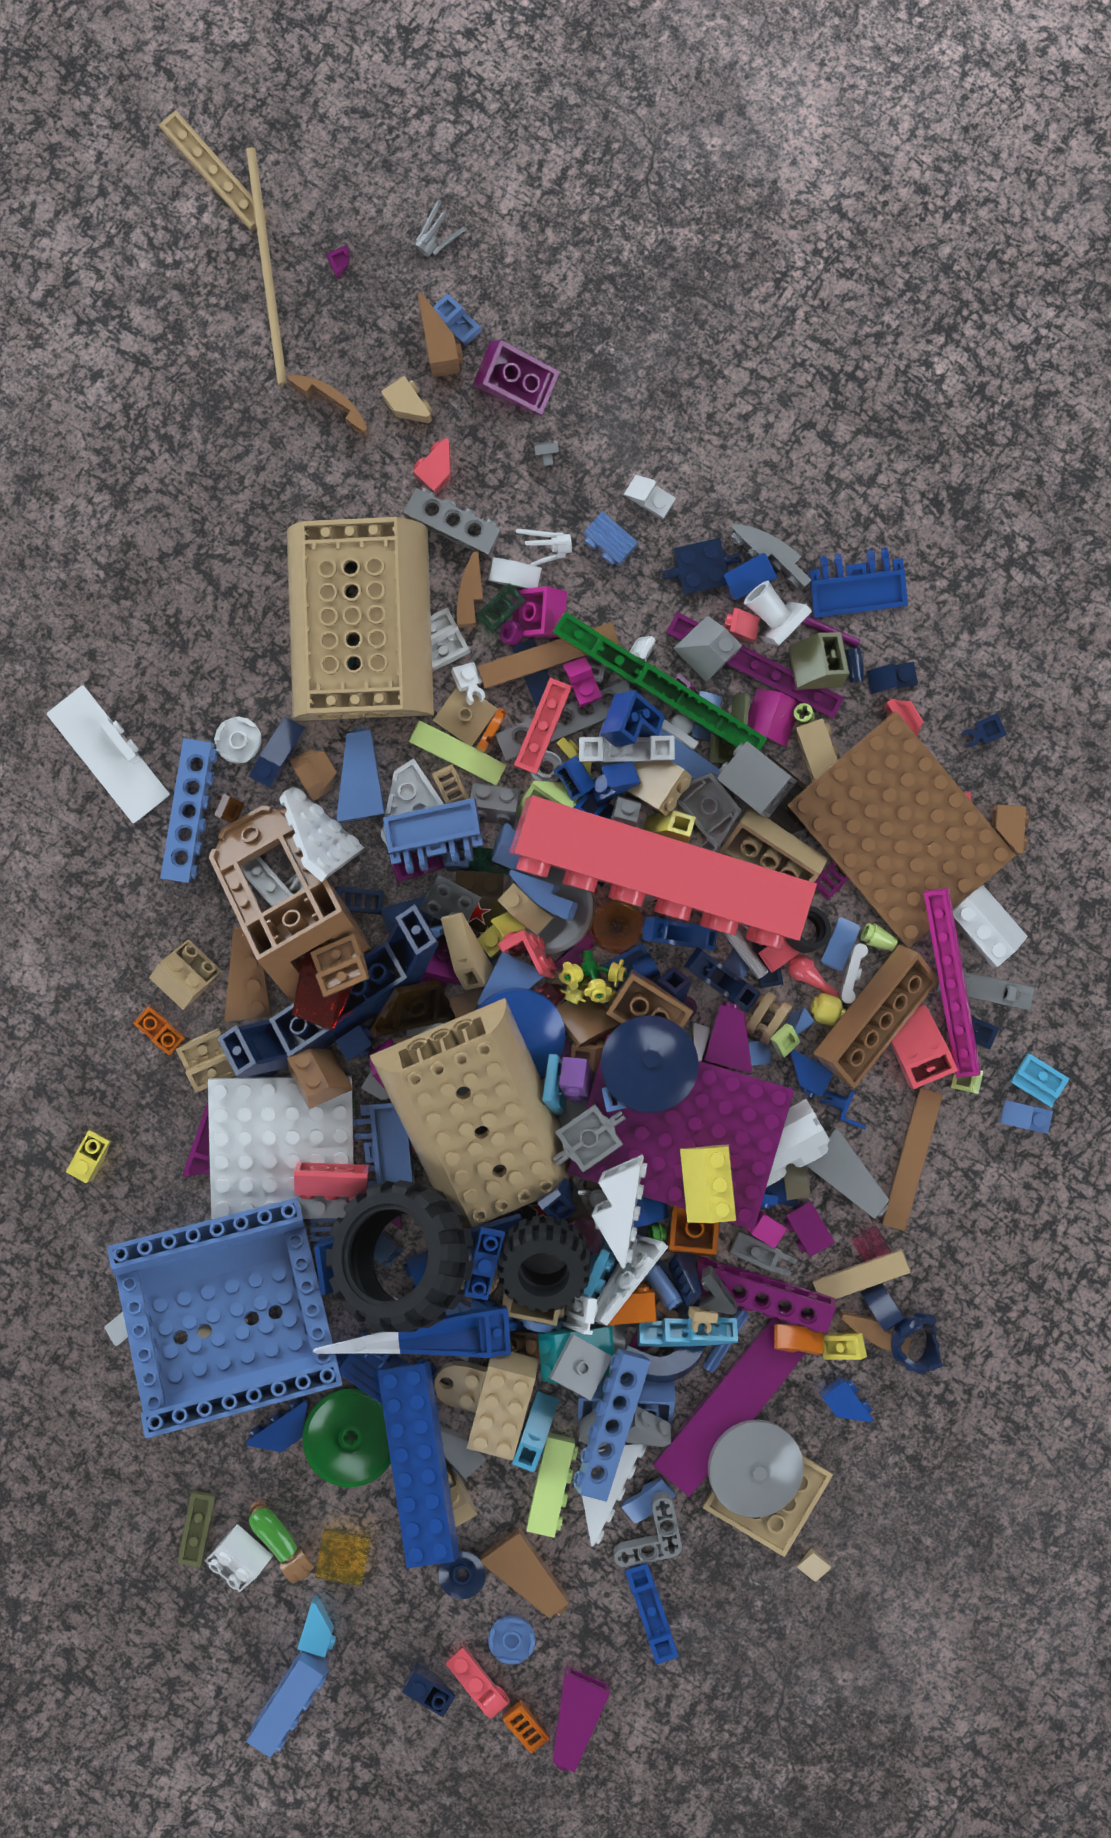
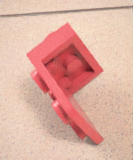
M521 930L518 933L514 931L503 937L504 940L498 943L503 953L516 957L528 951L541 976L551 979L556 977L554 972L556 965L551 957H547L544 951L546 945L541 936L537 937V935L525 930Z

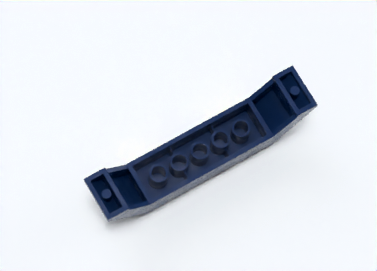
M413 905L395 917L397 921L387 940L364 955L369 979L327 997H323L320 986H318L272 1018L243 1026L235 1025L219 1036L217 1039L236 1077L242 1078L288 1068V1057L309 1048L325 1049L337 1039L379 1013L395 988L420 983L439 943L418 906Z

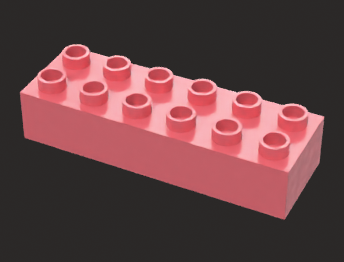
M533 795L525 799L509 854L519 856L516 866L517 870L547 878L552 866L565 870L563 884L595 892L597 882H604L611 885L609 898L642 907L645 895L656 898L657 902L654 912L689 921L691 911L695 910L703 913L700 926L731 935L736 934L739 924L747 926L748 930L745 940L782 950L785 938L800 941L817 883Z

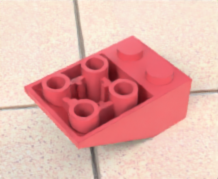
M926 1004L919 1006L890 1043L908 1087L912 1089L958 1071L949 1048Z

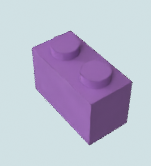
M563 1057L559 1086L566 1099H569L572 1103L589 1101L594 1073L588 1060Z

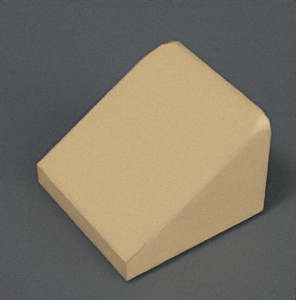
M812 1548L797 1565L798 1569L815 1582L832 1567L830 1562Z

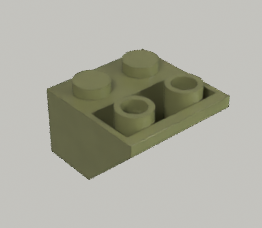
M841 632L817 633L789 646L796 690L842 688L849 675Z

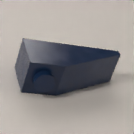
M284 717L259 755L248 777L274 790L306 727Z

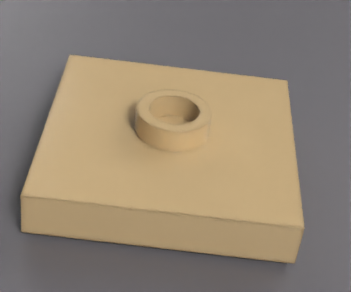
M456 687L433 722L460 741L473 747L493 719L498 708L485 699L483 702H480L479 697L476 695L472 696L474 702L472 705H469L466 702L467 692H459Z

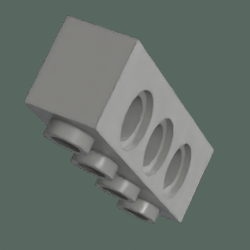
M415 488L403 512L406 519L420 522L428 530L473 552H478V554L488 559L490 558L501 536V529L498 528L499 525L490 519L485 521L477 518L478 514L467 508L463 511L456 507V503L446 498L442 501L435 497L434 492L426 488L422 490ZM429 507H437L439 509L438 513L435 516L427 515L426 511ZM451 517H458L460 519L459 524L456 526L448 525L447 521ZM472 527L481 529V533L476 537L470 536L468 531Z

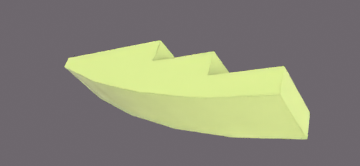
M420 720L408 741L494 786H497L507 766Z

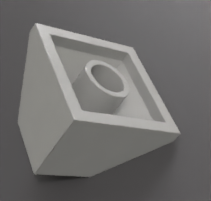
M706 616L673 649L707 682L741 649L742 645L725 627L709 616Z

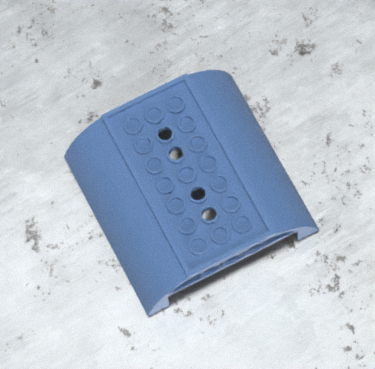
M298 1197L107 1246L111 1270L116 1276L143 1413L140 1415L145 1439L343 1386L336 1355L316 1354L313 1352L315 1348L331 1345L333 1342ZM274 1307H279L283 1311L282 1316L278 1319L269 1317V1311ZM251 1313L259 1316L258 1323L253 1326L245 1322L247 1315ZM205 1325L211 1327L212 1332L209 1337L201 1338L198 1336L200 1327ZM185 1332L188 1335L187 1341L181 1345L176 1344L174 1341L176 1334Z

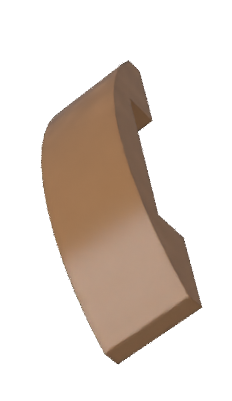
M302 375L288 376L287 379L290 386L308 398L316 391L348 413L345 418L347 425L366 438L369 436V431L359 411L338 390L311 377Z

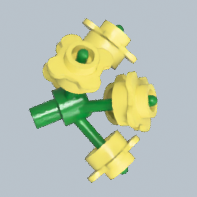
M593 950L583 951L584 962L581 963V967L570 962L563 964L564 969L559 974V979L568 985L565 991L560 990V992L566 994L564 999L568 1000L569 1004H578L579 1000L586 1003V1000L583 999L584 995L591 997V1000L595 1002H608L616 994L614 987L617 988L619 981L623 982L627 976V968L623 967L624 960L621 959L619 964L612 962L610 969L601 967L593 960ZM598 971L608 973V981L614 982V987L600 979Z

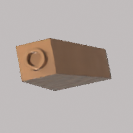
M520 1527L481 1554L480 1562L548 1618L554 1614L559 1616L568 1608V1595Z

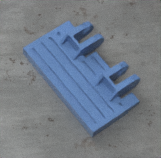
M475 798L383 817L391 864L402 863L401 852H403L408 874L414 873L412 852H418L419 866L422 871L428 870L427 857L447 854L446 843L448 842L453 864H459L460 861L457 843H464L465 857L468 861H473L474 859L472 844L474 848L484 846Z
M393 1104L360 1105L361 1116L370 1115V1118L353 1119V1125L371 1124L372 1132H358L353 1134L354 1140H373V1142L364 1143L366 1163L375 1162V1165H369V1172L376 1171V1179L369 1180L368 1187L385 1181L398 1182L402 1180L415 1182L411 1141Z

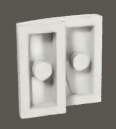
M448 607L431 616L432 672L471 652Z

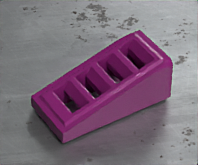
M834 861L821 872L814 882L817 883L816 890L826 900L830 899L849 880L846 875L842 877L834 869L837 865ZM829 872L839 881L837 884L827 876ZM822 879L832 887L830 891L820 883Z

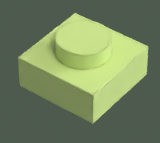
M787 1023L770 1038L778 1055L784 1058L800 1043L793 1026Z

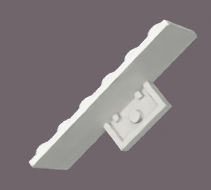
M80 686L47 712L50 720L132 823L138 822L170 796L168 790L137 753L139 751L137 745L131 739L127 740L122 734L125 732L122 726L116 720L113 722L85 686Z

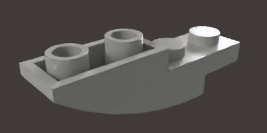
M734 524L729 532L732 535L730 538L738 546L743 545L748 550L747 555L751 559L761 553H765L768 559L771 560L772 567L779 573L782 571L788 577L787 581L795 589L799 587L803 591L809 585L811 579L796 565L801 556L786 543L769 533L750 526Z

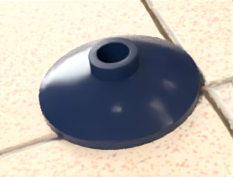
M461 1550L459 1551L460 1557L454 1562L442 1563L440 1565L438 1579L441 1588L446 1594L456 1599H468L479 1593L484 1586L486 1570L477 1555ZM465 1569L467 1571V1574L461 1576L459 1575L458 1570Z

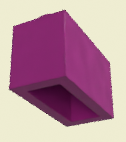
M809 1199L801 1202L797 1207L784 1212L787 1219L783 1221L790 1233L793 1231L796 1233L798 1240L795 1242L802 1254L806 1252L811 1257L835 1243Z

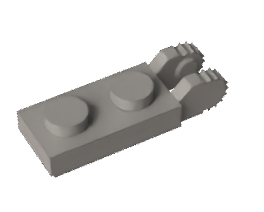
M739 1230L728 1251L730 1254L770 1272L775 1271L789 1278L792 1272L784 1267L777 1266L776 1263L779 1257L791 1264H796L798 1260L782 1252L781 1249L777 1247L774 1249L763 1241Z

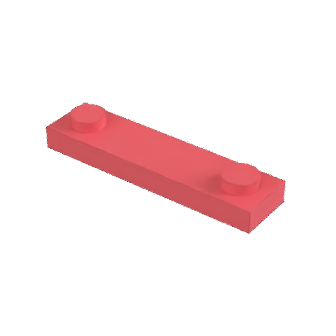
M549 678L515 761V767L537 775L572 690L571 685Z

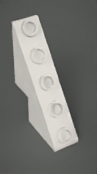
M643 1155L602 1172L598 1183L608 1200L596 1204L592 1213L595 1223L623 1269L626 1263H632L634 1249L630 1248L631 1242L636 1240L637 1228L633 1226L634 1220L638 1221L641 1207L637 1206V1200L642 1199L644 1185L640 1184V1180L645 1178L647 1163H643Z
M625 1442L607 1502L582 1496L591 1547L595 1543L599 1544L605 1532L602 1528L605 1522L610 1523L615 1512L613 1506L616 1500L620 1501L626 1489L623 1486L627 1479L631 1480L636 1470L634 1463L637 1457L642 1458L647 1445ZM607 1445L602 1446L598 1451H604Z

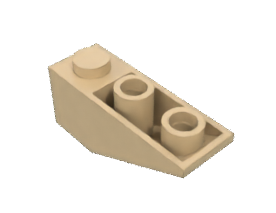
M461 912L442 917L441 921L453 969L464 990L485 986L494 968L464 914Z

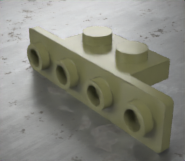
M749 694L733 695L732 716L748 726ZM711 733L709 762L721 765L726 762L730 763L734 758L733 752L736 748Z

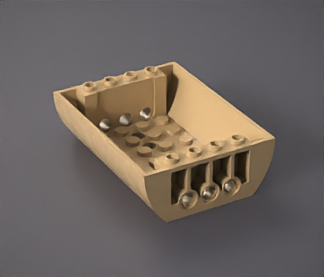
M401 517L300 521L291 525L287 529L293 721L434 716L428 528L420 522ZM349 562H355L358 565L357 571L353 574L345 572V566ZM349 586L358 587L356 597L348 598L346 596V590ZM358 634L360 636L358 645H348L347 639L349 635ZM350 659H360L361 665L357 670L349 669L348 662Z

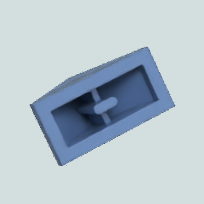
M505 823L495 839L492 861L520 873H525L516 869L519 856L509 854L515 831L508 823Z

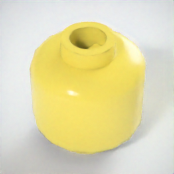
M821 993L818 997H813L809 1014L812 1015L816 1023L833 1027L844 1015L846 1008L842 1007L841 998Z

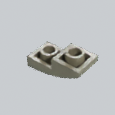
M789 1163L785 1168L787 1172L783 1177L786 1199L811 1198L807 1167H796L794 1164Z

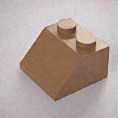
M309 1048L287 1058L289 1072L309 1109L353 1090L332 1049Z

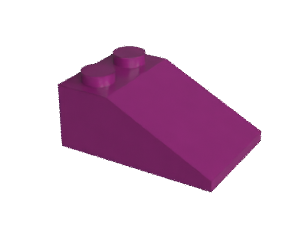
M500 339L490 341L473 386L494 397L543 415L560 371Z

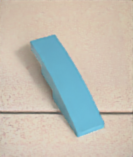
M690 1317L688 1319L664 1318L663 1321L637 1323L638 1346L682 1347L737 1343V1318L718 1317L717 1324L711 1323L712 1329L710 1333L704 1331L705 1323L699 1324L698 1331L694 1332L691 1328L693 1320Z

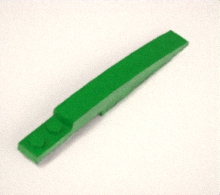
M566 611L553 629V634L590 656L595 662L735 748L741 743L745 744L748 741L760 751L767 740L765 736L650 663L639 659Z

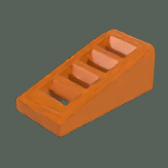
M522 1699L502 1714L504 1723L530 1753H533L550 1740L549 1735ZM522 1714L523 1717L519 1719L517 1722L513 1720L517 1716ZM525 1721L529 1722V1724H527L522 1729L519 1728V1726L523 1724ZM532 1727L535 1729L528 1736L524 1735ZM539 1734L541 1738L531 1744L530 1740Z

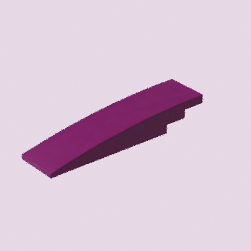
M771 1318L686 1417L682 1422L683 1425L671 1438V1444L652 1463L659 1472L688 1497L707 1477L709 1456L718 1438L733 1425L753 1420L804 1356L805 1352L791 1353L774 1349V1325H786L779 1318Z

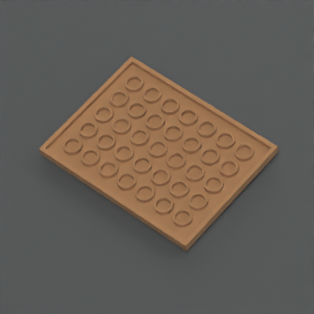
M896 711L891 713L786 804L907 948H910L930 930L924 891L949 887L952 909H954L1016 856Z

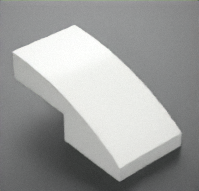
M493 557L487 581L508 587L536 588L538 587L542 568Z

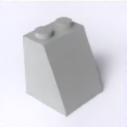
M746 741L745 744L741 743L733 752L734 758L730 763L726 762L718 771L720 775L717 779L759 814L769 818L798 781Z

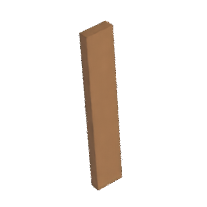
M613 622L592 628L617 645H620ZM558 639L479 665L478 669L484 688L488 689L588 655L563 639Z
M923 1088L918 1089L890 1189L889 1201L887 1203L888 1208L883 1214L881 1222L884 1226L902 1231L906 1230L943 1094Z

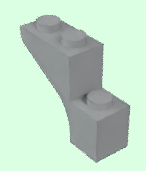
M637 1406L626 1442L667 1447L671 1444V1423ZM595 1410L580 1419L579 1441L587 1445L589 1442V1428L594 1424L597 1416ZM615 1419L609 1420L606 1423V1428H611L615 1423ZM608 1443L601 1444L599 1448H601L604 1445H607Z

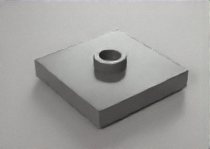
M570 1334L548 1378L591 1401L610 1364L612 1356L581 1338Z

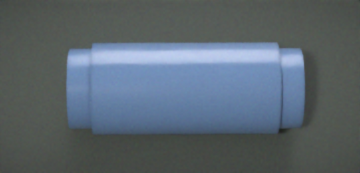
M655 1263L645 1276V1279L669 1311H672L682 1304L683 1300L661 1267Z

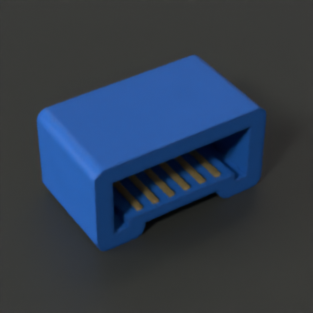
M578 756L570 758L553 770L557 778H560L567 788V794L572 801L594 788L595 784L583 764L579 762Z

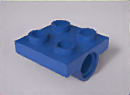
M644 943L601 965L610 969L612 962L619 964L622 959L624 960L623 967L627 968V975L633 969L655 984L662 977ZM619 981L618 987H614L616 993L623 982Z

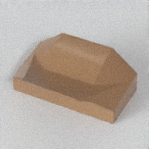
M309 749L289 760L314 802L334 790L333 782L337 771L325 751L317 752Z

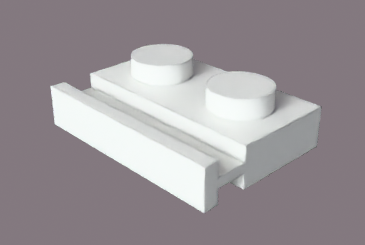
M584 1294L578 1299L575 1297L574 1303L569 1306L565 1305L564 1315L567 1316V1320L563 1322V1326L582 1334L592 1335L593 1331L590 1330V1324H594V1319L598 1312L597 1299Z

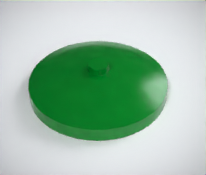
M360 1389L339 1390L321 1399L307 1416L302 1432L303 1452L314 1473L332 1485L346 1488L363 1486L379 1478L391 1464L383 1405Z

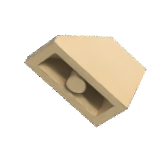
M515 883L497 900L513 917L536 935L554 918L546 909L529 898Z

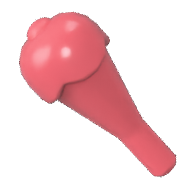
M801 954L789 961L788 972L794 980L811 985L825 994L839 997V993L826 983L815 968L814 961L810 957Z

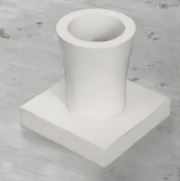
M769 581L759 584L744 600V604L767 623L757 636L762 642L780 645L812 612L806 604L789 601L785 605Z

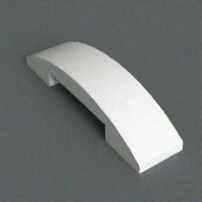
M675 736L638 737L635 744L619 747L613 746L603 737H579V762L620 763L675 760Z

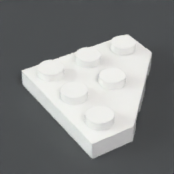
M414 758L396 769L393 773L385 817L444 804ZM383 824L381 838L387 846L385 828Z

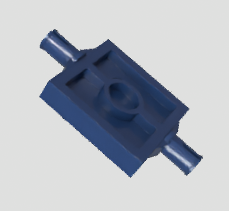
M720 538L673 549L676 559L675 568L662 570V575H665L663 580L677 577L681 583L683 595L726 586L727 583L723 575L728 572V565L742 563L741 558H739L741 555L738 553L726 556L722 549Z

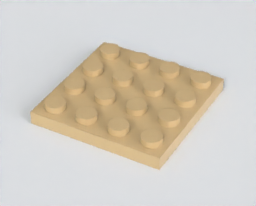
M802 1455L803 1477L796 1495L784 1508L765 1517H745L730 1511L719 1501L713 1490L710 1491L702 1507L785 1557L831 1480L833 1473Z

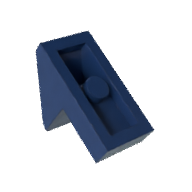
M914 662L898 665L892 663L866 671L870 694L918 685Z

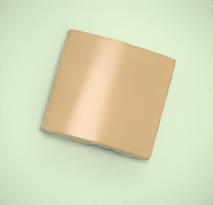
M220 1028L185 1042L176 1048L195 1093L208 1088L209 1078H231L236 1076L217 1039L222 1035Z

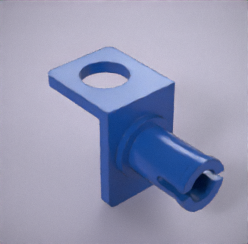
M826 1089L824 1095L833 1098V1100L823 1097L821 1103L841 1110L840 1120L866 1130L867 1126L845 1117L855 1091L851 1090L850 1095L844 1097Z

